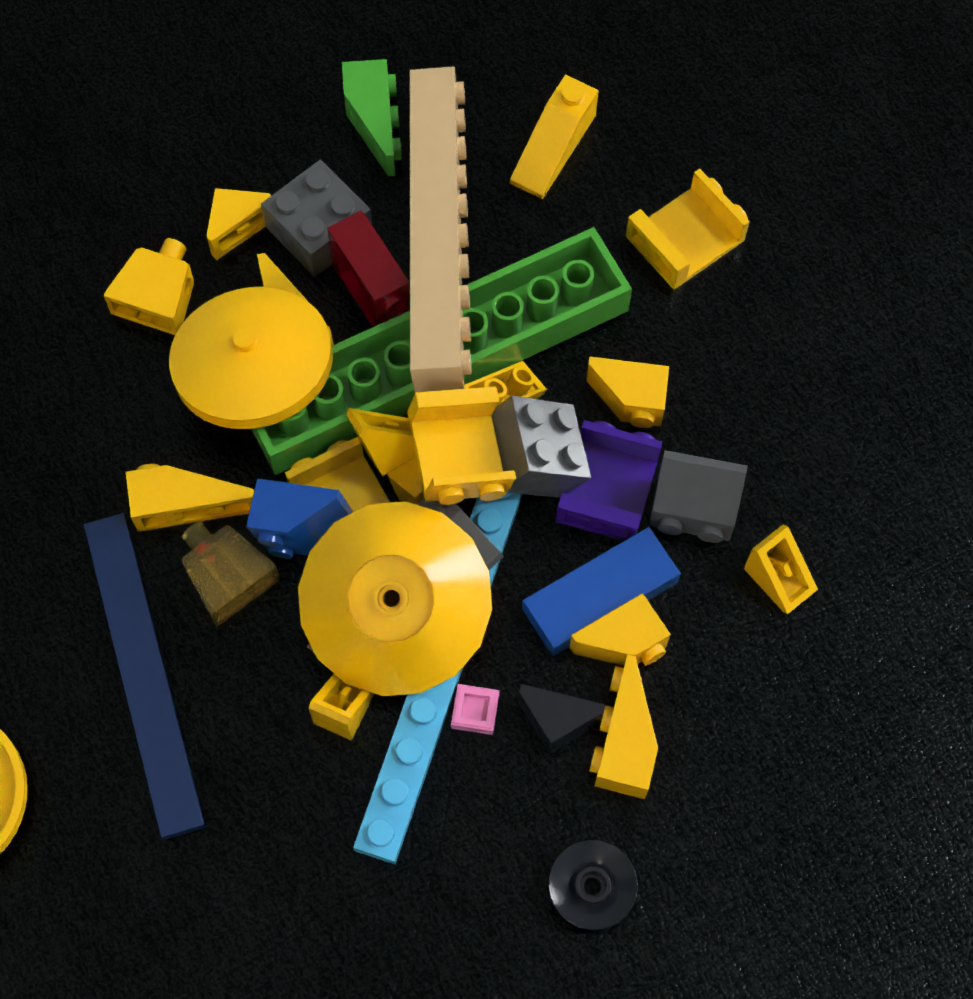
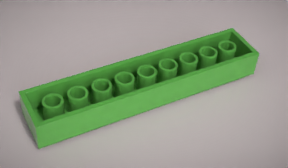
M594 227L467 284L470 294V309L463 310V317H469L471 342H464V350L470 349L472 374L464 375V385L514 365L628 312L632 288ZM410 311L333 345L331 371L324 387L315 399L300 412L286 420L266 427L251 429L274 475L290 469L294 463L303 458H314L327 452V449L332 444L340 440L349 441L358 437L346 416L348 408L400 417L408 414L407 410L415 395L410 371Z

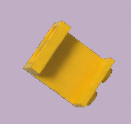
M699 168L694 172L691 189L650 217L641 209L628 217L626 237L675 290L744 242L750 221L742 207L733 204L725 196L720 184L714 178H709Z
M496 387L415 393L407 413L425 502L439 501L442 505H452L466 498L480 497L482 501H493L506 495L515 481V470L503 471L491 416L499 403Z
M359 437L349 441L340 440L332 444L327 449V452L313 459L310 457L303 458L294 463L290 470L285 472L287 483L339 490L354 512L368 504L390 503L363 455L362 442Z

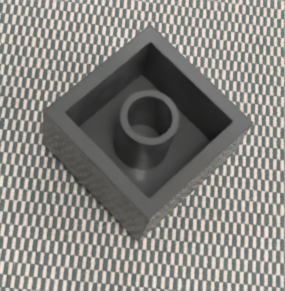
M321 159L261 203L266 228L314 277L332 265L327 227L360 210L364 212L372 224L371 209Z
M510 396L495 408L491 417L503 471L515 470L516 479L507 493L560 498L562 493L567 494L591 479L574 405Z

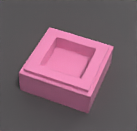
M458 684L451 729L493 735L500 690Z

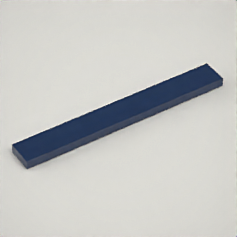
M124 513L86 523L84 528L161 838L167 840L206 828L126 516Z

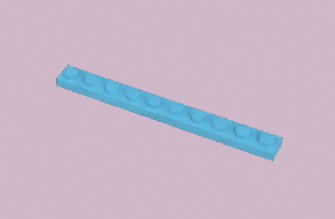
M506 493L502 498L493 501H482L480 497L476 499L470 519L501 553L504 551L523 494ZM500 561L489 570L490 588ZM463 668L456 676L423 693L407 695L353 847L354 851L396 864Z

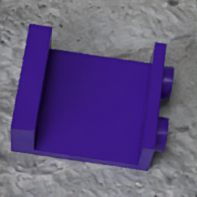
M584 420L581 438L591 479L571 492L561 494L557 507L556 522L625 541L638 532L663 442L655 440L653 436L644 432L629 433L618 430L612 424L604 421L592 423Z

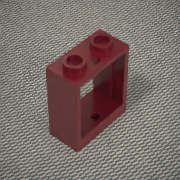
M360 210L327 227L333 268L370 325L375 327L410 311V282L364 212Z

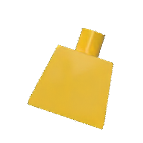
M166 238L159 253L145 248L136 249L105 291L104 298L110 313L176 335L184 322L194 285L190 265L182 261L187 250L185 245L178 240Z

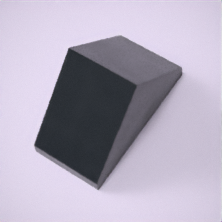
M521 684L519 690L518 704L549 753L601 723L605 704Z

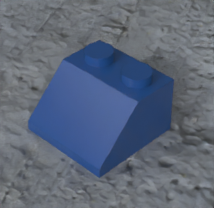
M257 479L246 527L258 539V542L268 550L270 555L291 559L293 554L307 556L335 521L354 511L339 490Z

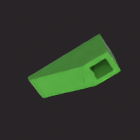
M387 59L342 62L346 115L387 176H395L394 161L402 160L400 137H392V129L399 128L398 105L390 106V97H397L395 74H388Z

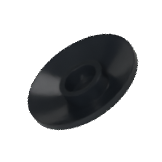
M586 840L575 843L566 848L557 857L552 866L549 876V893L552 903L557 912L567 922L578 928L602 930L612 927L627 916L636 900L638 882L635 869L629 858L612 844L599 840ZM589 880L598 882L600 892L596 895L587 894L584 890L585 882Z

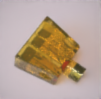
M197 522L191 525L182 535L184 541L192 549L181 559L182 564L216 627H219L280 581L275 564L231 526H224L212 535L202 522Z

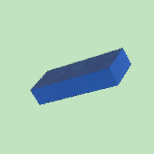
M650 527L525 598L522 602V610L553 657L569 648L572 634L642 593L647 600L652 599L677 584L681 573Z

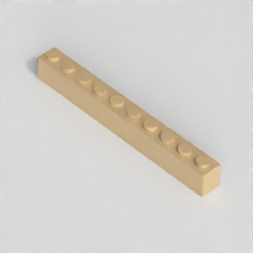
M455 66L410 70V371L415 393L465 389L464 375L472 374L470 349L464 350V342H471L469 317H463V310L470 309L469 286L462 285V278H469L468 254H462L461 248L469 247L467 223L461 224V218L468 217L466 194H460V189L467 188L466 165H460V160H466L465 136L459 137V132H466L464 109H458V105L465 104L464 82L456 81Z

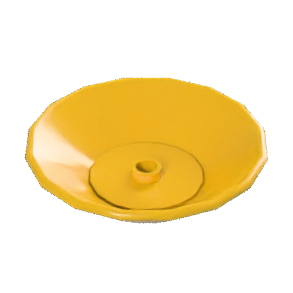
M407 501L368 504L335 521L310 550L298 585L301 627L317 659L347 685L380 696L420 694L456 676L481 647L492 612L489 570L472 537L442 512ZM390 590H395L400 595V601L394 607L388 606L384 600L385 594Z

